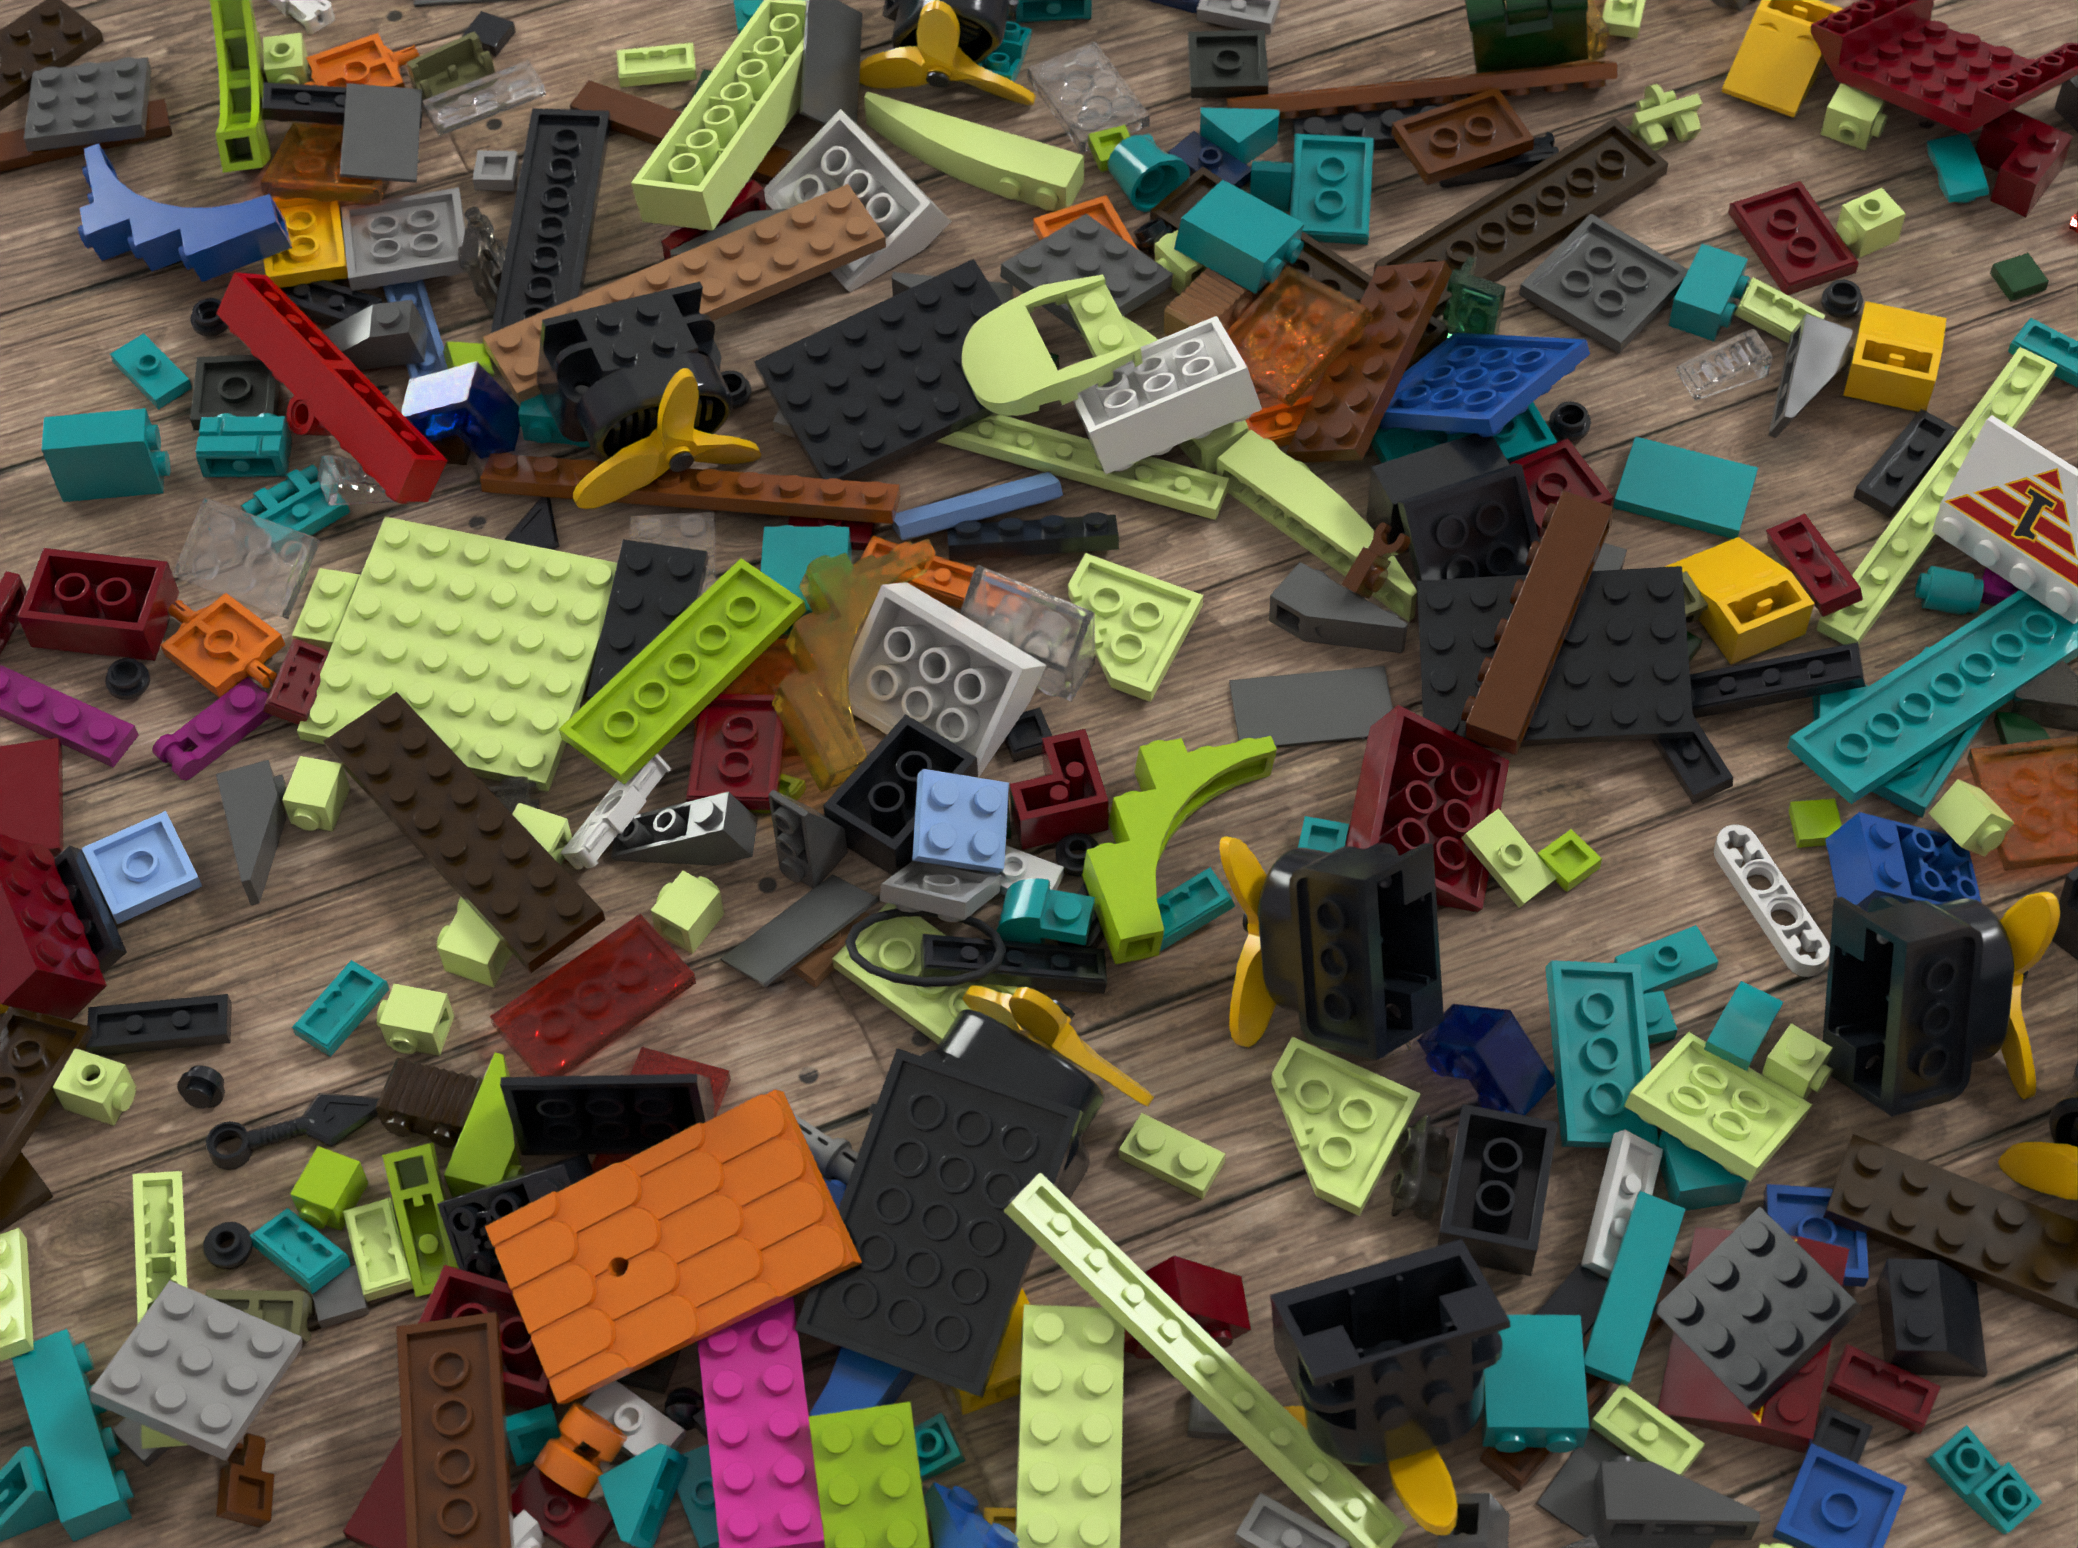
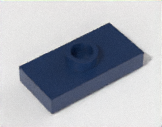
M1195 131L1168 152V154L1180 157L1187 164L1190 177L1203 166L1239 189L1251 180V167Z

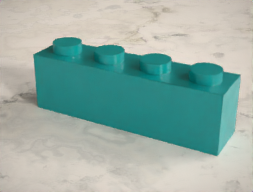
M64 1329L33 1341L34 1350L11 1359L60 1522L73 1542L131 1519L132 1516L127 1500L134 1498L135 1495L125 1469L117 1471L113 1457L121 1454L120 1446L112 1427L104 1428L100 1414L108 1410L90 1402V1390L93 1385L91 1386L87 1372L95 1368L85 1342L76 1344L68 1329Z

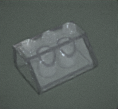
M977 565L960 614L1047 665L1037 688L1049 696H1059L1072 702L1095 665V613Z

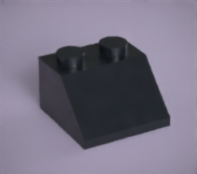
M1887 1258L1876 1283L1884 1361L1915 1375L1986 1377L1987 1365L1977 1282L1938 1260Z

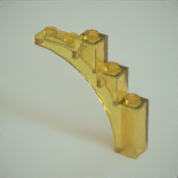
M929 539L912 544L911 541L901 543L893 548L889 554L878 558L870 555L862 558L854 565H852L845 552L832 558L829 555L818 557L807 566L799 588L813 613L799 618L793 624V629L785 644L800 672L793 673L780 682L772 705L821 793L843 784L868 756L856 730L849 700L848 665L855 634L869 615L881 585L909 582L927 572L936 554Z

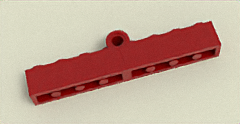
M234 272L216 314L229 326V331L239 337L251 349V354L261 360L273 372V377L283 383L294 394L287 407V422L290 429L297 435L334 436L339 442V446L357 460L362 466L364 473L374 478L385 490L386 496L400 504L428 502L448 460L267 275Z

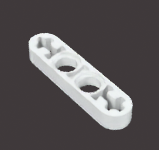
M1734 824L1726 826L1719 832L1714 847L1716 861L1787 967L1799 976L1812 977L1818 975L1825 968L1829 957L1830 945L1757 836L1743 825ZM1732 842L1735 847L1744 846L1742 855L1736 848L1728 849V843ZM1744 860L1746 864L1741 868L1742 862ZM1756 874L1765 876L1771 882L1772 887L1767 890H1756L1748 884L1747 878ZM1775 910H1786L1794 916L1796 922L1788 926L1779 925L1772 919L1771 913ZM1802 932L1801 937H1800V941H1799V939L1797 938V936ZM1801 946L1807 953L1815 951V958L1812 959L1808 954L1800 956Z

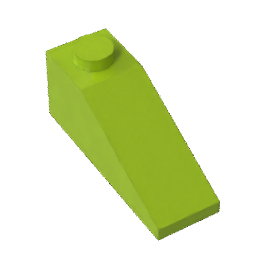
M495 1052L445 1171L444 1176L452 1197L524 1173V1167L521 1166L519 1145L500 1087L501 1077H510L503 1054Z
M433 1143L382 1155L416 1297L432 1293L444 1265L459 1269L437 1203L446 1200V1195Z

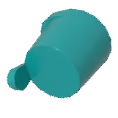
M1151 134L1134 135L1124 139L1114 148L1108 160L1109 172L1136 210L1142 212H1150L1153 207L1190 177L1187 164L1180 157L1166 154L1155 144Z

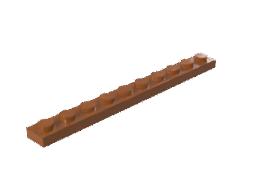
M1604 60L1227 98V108L1279 110V119L1300 117V110L1315 109V115H1330L1339 113L1338 106L1353 105L1354 111H1369L1377 109L1378 102L1392 101V107H1409L1415 105V99L1430 97V103L1432 104L1453 102V95L1468 93V97L1496 88L1506 90L1507 96L1530 94V87L1544 86L1545 92L1568 90V83L1582 82L1583 88H1598L1606 86V79L1618 78L1617 62Z
M491 453L480 477L482 492L573 499V492L577 484L603 462L590 459L575 460L553 458L550 456L535 457L513 455L510 453ZM669 468L650 484L614 502L893 524L901 497L900 484H888L877 481L862 482L837 478H809L797 475L783 476L759 474L756 472L718 471L715 469L688 468L681 472H674Z

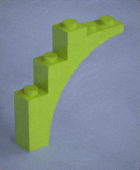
M210 0L220 89V116L215 134L222 171L225 173L262 168L271 159L272 155L266 122L263 120L264 83L262 74L265 73L264 55L260 33L257 31L252 0Z
M1272 736L1257 739L1244 738L1236 743L1216 747L1203 746L1187 752L1182 738L1169 741L1156 740L1147 745L1139 746L1134 773L1142 792L1129 791L1121 796L1113 797L1108 824L1116 844L1103 843L1095 848L1087 849L1082 872L1089 896L1095 897V912L1115 965L1159 956L1165 930L1157 903L1156 867L1169 840L1189 816L1214 797L1238 785L1271 775L1277 752Z

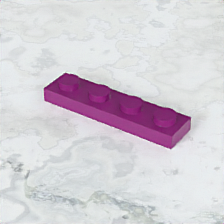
M0 665L1 717L49 739L59 738L62 745L113 768L139 736L135 725Z

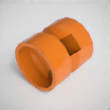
M574 1402L558 1425L561 1436L548 1440L535 1459L534 1464L545 1475L565 1489L587 1499L599 1482L598 1477L603 1474L600 1465L602 1462H612L628 1437L599 1414ZM582 1441L589 1445L586 1453L577 1447Z

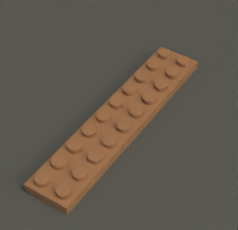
M846 184L483 337L484 346L518 403H521L541 394L537 383V370L543 319L700 281L703 291L699 312L700 314L710 316L714 321L886 248V237L849 184Z

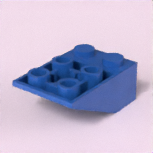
M1858 812L1825 839L1837 898L1843 897L1867 911L1872 899L1885 895L1896 899L1902 904L1927 900L1935 905L1961 898L1981 902L1970 851L1961 848L1950 835Z

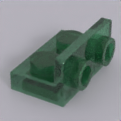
M1469 256L1461 270L1454 269L1448 282L1447 292L1452 293V297L1449 299L1443 314V320L1448 322V337L1454 333L1499 335L1506 286L1474 276L1476 259Z

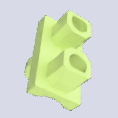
M1658 84L1649 85L1645 89V99L1636 102L1638 112L1633 115L1632 125L1626 128L1654 151L1664 147L1668 142L1664 129L1669 127L1673 128L1679 142L1694 139L1701 131V125L1696 112L1702 105V101L1698 93L1676 100L1673 90L1664 93Z

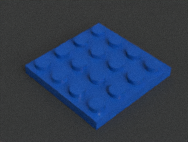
M1454 333L1404 372L1379 427L1381 429H1392L1395 427L1410 428L1414 432L1437 430L1445 431L1446 434H1458L1461 432L1477 433L1481 437L1496 435L1503 430L1505 424L1516 415L1525 412L1528 405L1540 395L1548 393L1557 381L1563 376L1572 373L1576 366L1590 355L1587 340Z

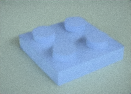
M928 769L920 771L917 779L912 861L996 874L1003 871L1005 864L1009 783Z
M166 811L82 848L117 924L202 887L198 875Z

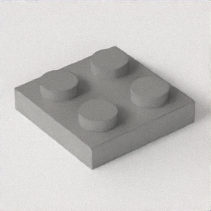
M912 861L881 884L880 901L895 904L896 908L900 911H926L938 914V918L941 920L959 922L968 918L1000 893L1001 875Z

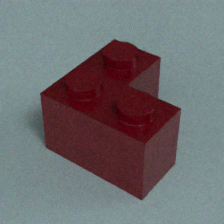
M2015 109L1985 124L1982 127L1976 153L1982 165L1999 172L1990 201L2023 217H2027L2062 170L2073 136Z
M1086 729L1042 738L1043 770L1045 776L1010 784L1011 815L1021 849L1024 850L1059 842L1065 836L1073 833L1089 835L1109 830V801Z
M1175 1255L1144 1272L1223 1349L1232 1345L1234 1339L1251 1331L1242 1276ZM1124 1328V1352L1134 1354L1138 1359L1155 1358Z

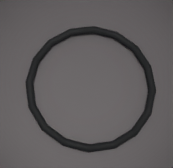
M897 908L871 914L853 925L845 941L851 960L868 973L894 983L920 987L956 986L982 979L1000 967L1006 953V948L1000 934L982 920L969 916L959 922L980 930L992 939L996 948L993 960L980 969L952 977L924 978L894 973L873 965L858 953L855 941L861 931L874 923L897 917L930 916L938 918V914L931 912H904Z

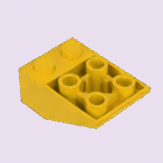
M1762 0L1753 16L1721 92L1795 117L1826 62L1810 32L1811 24L1843 8L1820 0Z
M1865 301L1843 396L1919 412L1920 409L1927 411L1937 378L1947 318Z
M1740 537L1665 566H1682V573L1687 571L1708 604L1707 610L1702 611L1699 621L1730 664L1806 634L1814 602L1791 571Z

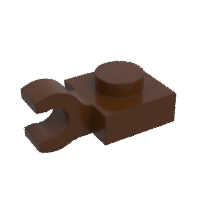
M1384 522L1380 523L1374 531L1368 549L1362 548L1341 585L1370 599L1373 593L1378 592L1382 588L1388 577L1387 568L1391 563L1388 558L1402 554L1410 544V537L1400 533L1397 540L1393 544L1388 545L1387 535L1392 527Z
M246 1433L243 1444L238 1443L229 1455V1464L220 1469L216 1517L258 1528L271 1522L275 1474L262 1471V1461L266 1448L264 1437Z

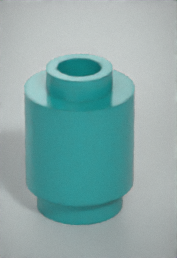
M1930 566L1927 574H1919L1915 588V598L1921 599V607L1925 609L1962 616L1966 612L1975 614L1982 600L1984 583L1983 580L1974 578L1973 573Z

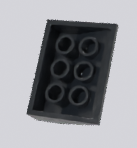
M699 1074L501 1077L500 1080L501 1091L521 1155L639 1154L698 1123H705L714 1118L715 1101L710 1079Z

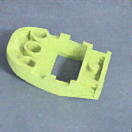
M1103 275L1040 285L997 307L980 318L972 326L964 341L961 358L963 372L977 400L991 412L1004 416H1019L1039 411L1040 405L1058 400L1064 405L1077 400L1079 392L1095 384L1099 388L1113 380V371L1124 364L1132 361L1135 367L1143 363L1141 347L1139 343L1136 344L1105 284ZM1055 302L1056 305L1066 303L1093 358L1058 370L1029 313L1034 312V307Z

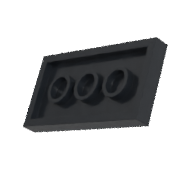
M623 539L587 693L588 701L701 596L709 561L707 551Z

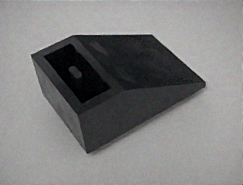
M584 1153L437 1203L458 1268L508 1283L485 1226L552 1192H559L594 1174L588 1154Z

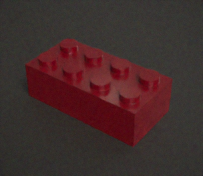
M0 834L1 1005L72 1020L107 986L99 968V961L88 943L84 933V926L76 915L69 898V891L60 878L52 853L48 848L40 844H32Z

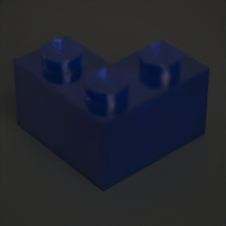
M478 361L410 379L401 408V413L428 441L457 434L480 459L488 458L491 453L502 454L515 451L521 427L518 416L520 407Z
M1452 1004L1444 1012V1021L1426 1031L1417 1039L1427 1055L1425 1059L1428 1066L1440 1076L1469 1080L1479 1095L1477 1099L1482 1108L1525 1116L1556 1084L1554 1077L1511 1010Z

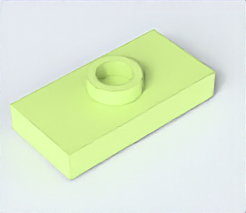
M693 43L617 50L620 87L697 80Z
M1754 277L1748 283L1734 312V315L1787 343L1789 342L1791 332L1806 313L1821 319L1825 317L1819 311Z
M1499 809L1469 830L1461 838L1519 908L1557 879Z
M391 1198L343 1211L366 1302L412 1289V1279Z

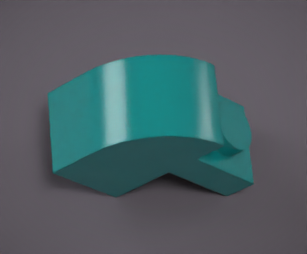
M1032 878L1017 881L1006 891L996 931L1000 934L1002 941L1044 944L1047 938L1086 945L1095 909V897L1051 890L1049 879Z

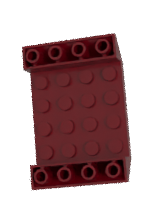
M1861 0L1812 23L1810 32L1836 81L1966 134L2078 76V43H2065L2037 59H2027L2014 54V51L2008 47L1988 44L1981 41V38L1975 34L1960 33L1948 28V25L1944 22L1931 21L1934 0Z

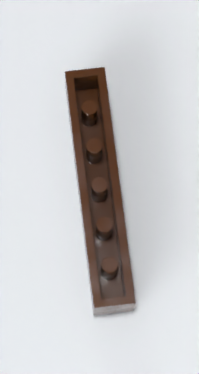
M1562 490L1557 504L1549 503L1541 526L1546 529L1541 542L1534 541L1526 559V566H1529L1530 570L1525 581L1518 579L1513 588L1510 604L1515 606L1510 618L1502 617L1496 629L1493 642L1497 643L1498 646L1493 658L1486 656L1481 665L1477 681L1482 683L1477 697L1470 695L1465 703L1461 720L1466 722V738L1517 756L1611 528L1612 506Z

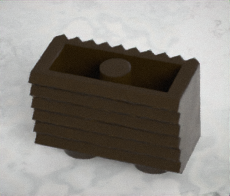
M397 1058L380 1095L376 1110L382 1125L392 1134L409 1137L413 1132L428 1136L433 1143L439 1146L453 1148L459 1140L483 1079L480 1077L475 1078L472 1075L466 1076L463 1073L458 1074L453 1070L447 1071L444 1068L439 1069L436 1066L430 1067L427 1064L421 1065L418 1062L413 1063L410 1060L404 1061L401 1058Z

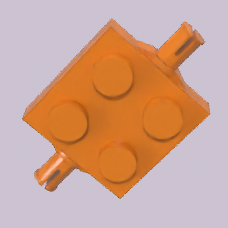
M376 33L306 57L308 68L312 74V81L301 85L347 87V83L405 88L404 81L400 76L399 67L407 65L406 62L419 57V53L415 45L393 53L391 49L384 45L379 34Z
M227 593L223 594L210 606L195 612L181 600L175 601L176 606L173 603L170 605L169 615L182 624L175 634L160 645L164 655L217 697L223 696L248 676H251L264 688H270V682L274 684L277 674L265 666L264 662L285 646L283 637L278 631Z

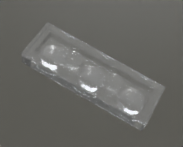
M529 60L422 100L424 112L439 136L546 96L543 82Z

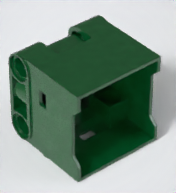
M1465 0L1476 73L1544 67L1588 60V0H1506V3L1505 0Z

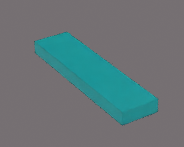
M1639 1191L1584 1352L1585 1372L1617 1385H1621V1383L1625 1386L1629 1385L1681 1226L1685 1208Z

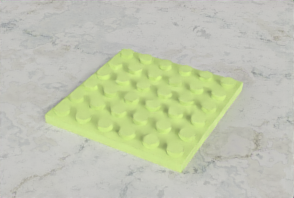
M385 516L321 670V682L316 691V700L310 710L307 721H300L297 733L300 739L325 745L324 740L397 692L477 777L549 792L567 743L561 738L558 729L579 710L590 681L617 562Z

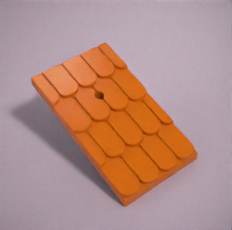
M776 1089L765 1095H758L705 1123H698L621 1163H614L559 1192H552L485 1226L508 1285L514 1293L513 1297L527 1331L532 1337V1343L544 1372L550 1381L549 1384L556 1401L562 1404H568L862 1263L784 1091Z

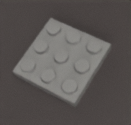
M459 188L341 207L347 271L351 291L376 289L380 286L403 282L413 283L421 279L455 276L459 273L472 271Z
M170 1280L91 1388L90 1402L226 1461L302 1349V1337Z

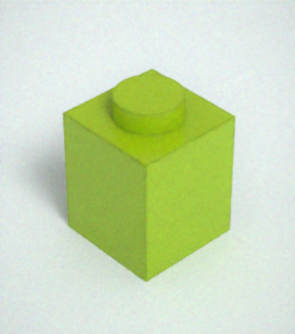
M317 1146L290 1195L299 1213L298 1216L309 1225L319 1229H323L326 1225L342 1231L346 1224L343 1211L356 1207L369 1183L360 1161Z

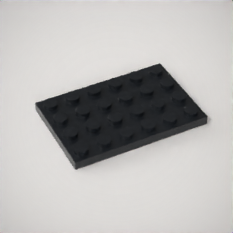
M972 259L754 361L755 368L819 478H837L853 481L994 414V412L980 404L975 397L963 372L961 358L964 341L972 326L980 318L1003 304L975 260Z
M1682 566L1592 571L1521 746L1693 738L1694 725ZM1527 575L1417 581L1424 718L1466 738V722L1461 720L1465 703L1470 695L1477 697L1482 685L1481 682L1477 681L1481 665L1486 656L1493 658L1498 646L1497 643L1493 642L1498 624L1502 617L1510 618L1515 606L1510 604L1513 588L1518 579L1525 581ZM1468 739L1484 748H1492L1488 745Z
M897 1048L838 1209L862 1263L810 1287L795 1330L983 1398L1037 1245L1003 1210L1040 1172L1057 1188L1083 1113L1078 1109Z

